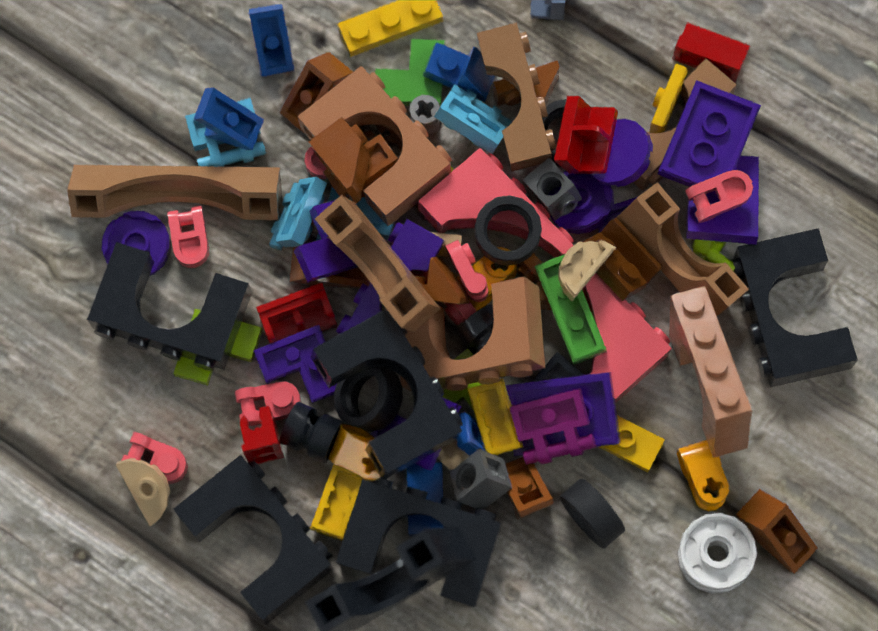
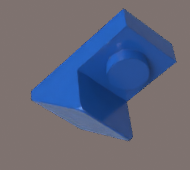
M277 4L249 9L261 77L295 71L283 5Z
M436 42L423 73L424 77L450 88L457 85L465 91L469 89L477 94L475 96L477 99L483 102L488 97L495 77L487 75L483 57L478 48L473 46L469 54L466 55Z
M214 87L205 88L194 116V120L206 127L204 133L206 137L246 150H253L264 122L263 118Z

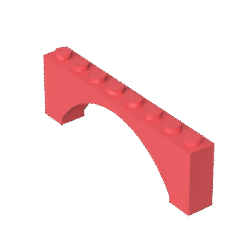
M481 148L418 200V209L424 215V218L438 233H445L447 230L474 229L480 210L486 203L496 197L511 195L523 198L535 208L540 216L542 227L538 245L540 248L556 258L566 254L574 246L572 236L563 227L557 228L549 220L550 214L539 202L534 204L525 195L527 191L521 182L514 177L510 179L502 171L503 165L498 158L491 153L487 155ZM510 210L501 211L494 215L487 227L488 230L505 232L527 240L529 234L528 224L524 217ZM595 273L582 291L607 352L593 357L590 374L611 372L616 404L667 358L672 348L668 345L670 340L667 335L658 327L653 329L644 320L646 315L636 303L631 302L629 304L626 300L622 301Z

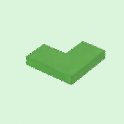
M411 39L409 70L375 69V73L385 85L383 90L390 98L396 96L404 106H410L416 97L430 95L441 106L443 84L424 77L423 73L436 42L445 45V40Z

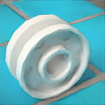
M722 513L706 514L693 521L683 533L678 550L679 567L686 580L698 590L712 594L726 593L739 587L753 569L757 555L755 539L748 527L737 518ZM711 546H720L726 552V559L719 562L713 561L708 556L707 549Z

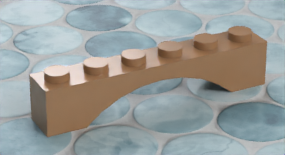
M74 165L67 189L71 217L106 218L123 210L153 203L189 202L217 207L233 213L243 220H278L282 196L280 167Z

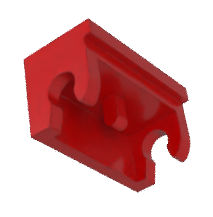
M322 282L256 307L270 344L317 325L320 326L322 332L338 326Z
M269 405L259 408V419L262 421L261 427L251 430L248 428L249 422L246 416L243 415L241 417L240 428L244 440L241 448L248 462L255 460L259 465L285 458L282 445L280 444L276 420Z

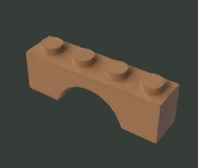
M517 22L478 32V42L487 75L498 76L512 83L522 99L517 117L508 127L502 130L512 172L540 165L548 158L552 160L551 151L556 150V143L552 129L545 131L542 118L548 117L543 96L536 97L534 85L540 83L535 64L528 65L525 53L531 52L527 33L519 32Z
M705 59L685 79L680 96L686 106L696 80L733 95L737 84ZM676 128L664 133H649L653 143V153L650 152L649 157L651 162L647 170L633 182L642 191L650 183L654 185L663 178L657 175Z
M657 182L637 197L616 218L661 264V271L680 293L705 286L715 314L718 316L749 289L727 263L705 261L687 246L678 226L680 208Z
M341 195L315 218L334 244L366 275L378 292L379 300L401 328L414 332L440 310V307L355 202Z

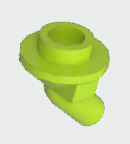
M697 239L693 242V252L703 260L711 263H727L733 271L735 269L733 262L720 253L724 249L726 242Z

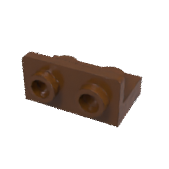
M617 218L610 220L600 233L582 241L599 242L601 240L616 247L596 273L622 301L643 290L662 269L661 264Z

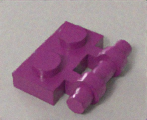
M581 388L510 406L518 441L533 439L535 448L523 451L526 465L537 462L544 465L552 463L553 458L569 454L571 457L583 455L585 450L596 448L593 434L580 437L576 427L590 423ZM564 431L566 441L549 445L546 435Z

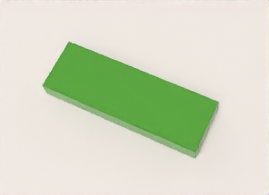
M563 254L534 267L572 362L575 365L606 353L607 350L583 291L581 290L572 302L562 291L558 275L559 265L565 255Z

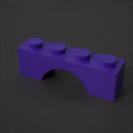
M408 219L404 225L398 222L388 241L393 243L391 248L410 271H429L430 258L437 257L445 242L442 238ZM363 283L353 302L358 304L352 316L347 314L344 316L336 333L341 334L383 311L379 294L372 283L369 286Z

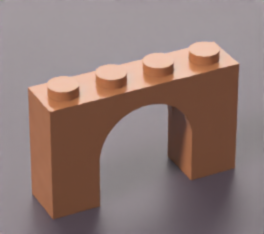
M360 66L297 117L302 131L310 140L341 117L344 118L350 127L354 124L358 127L367 124L381 125L392 130L400 138L403 147L398 161L391 169L363 190L366 203L387 226H390L451 173L450 162L452 159L441 145L435 147L428 140L429 133L418 120L413 123L406 115V107L396 96L389 97L383 90L385 85L378 75L374 72L369 74Z
M525 277L491 284L494 314L493 330L486 345L469 358L453 360L449 355L446 347L444 308L442 307L414 332L407 330L405 337L411 347L417 346L426 362L423 365L430 378L432 376L437 378L443 389L460 391L466 389L468 384L472 383L494 384L499 382L501 377L510 375L513 377L530 376L534 370L545 368L540 294L537 285ZM400 376L402 387L411 391L408 383Z
M703 286L670 295L669 337L679 365L693 363L703 403L702 428L712 456L714 458L747 449L752 409L706 287Z

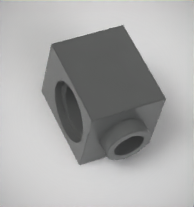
M550 158L523 179L530 193L544 206L555 221L562 215L571 213L582 199L575 185ZM561 188L557 194L548 196L552 189Z
M478 449L450 471L454 487L453 492L457 501L474 508L486 509L512 488L504 459L481 449Z

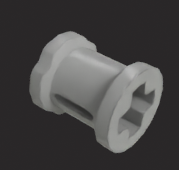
M421 95L416 97L410 105L411 121L414 123L418 120L425 127L429 135L434 134L439 129L441 122L434 117L440 108L438 101L430 95Z

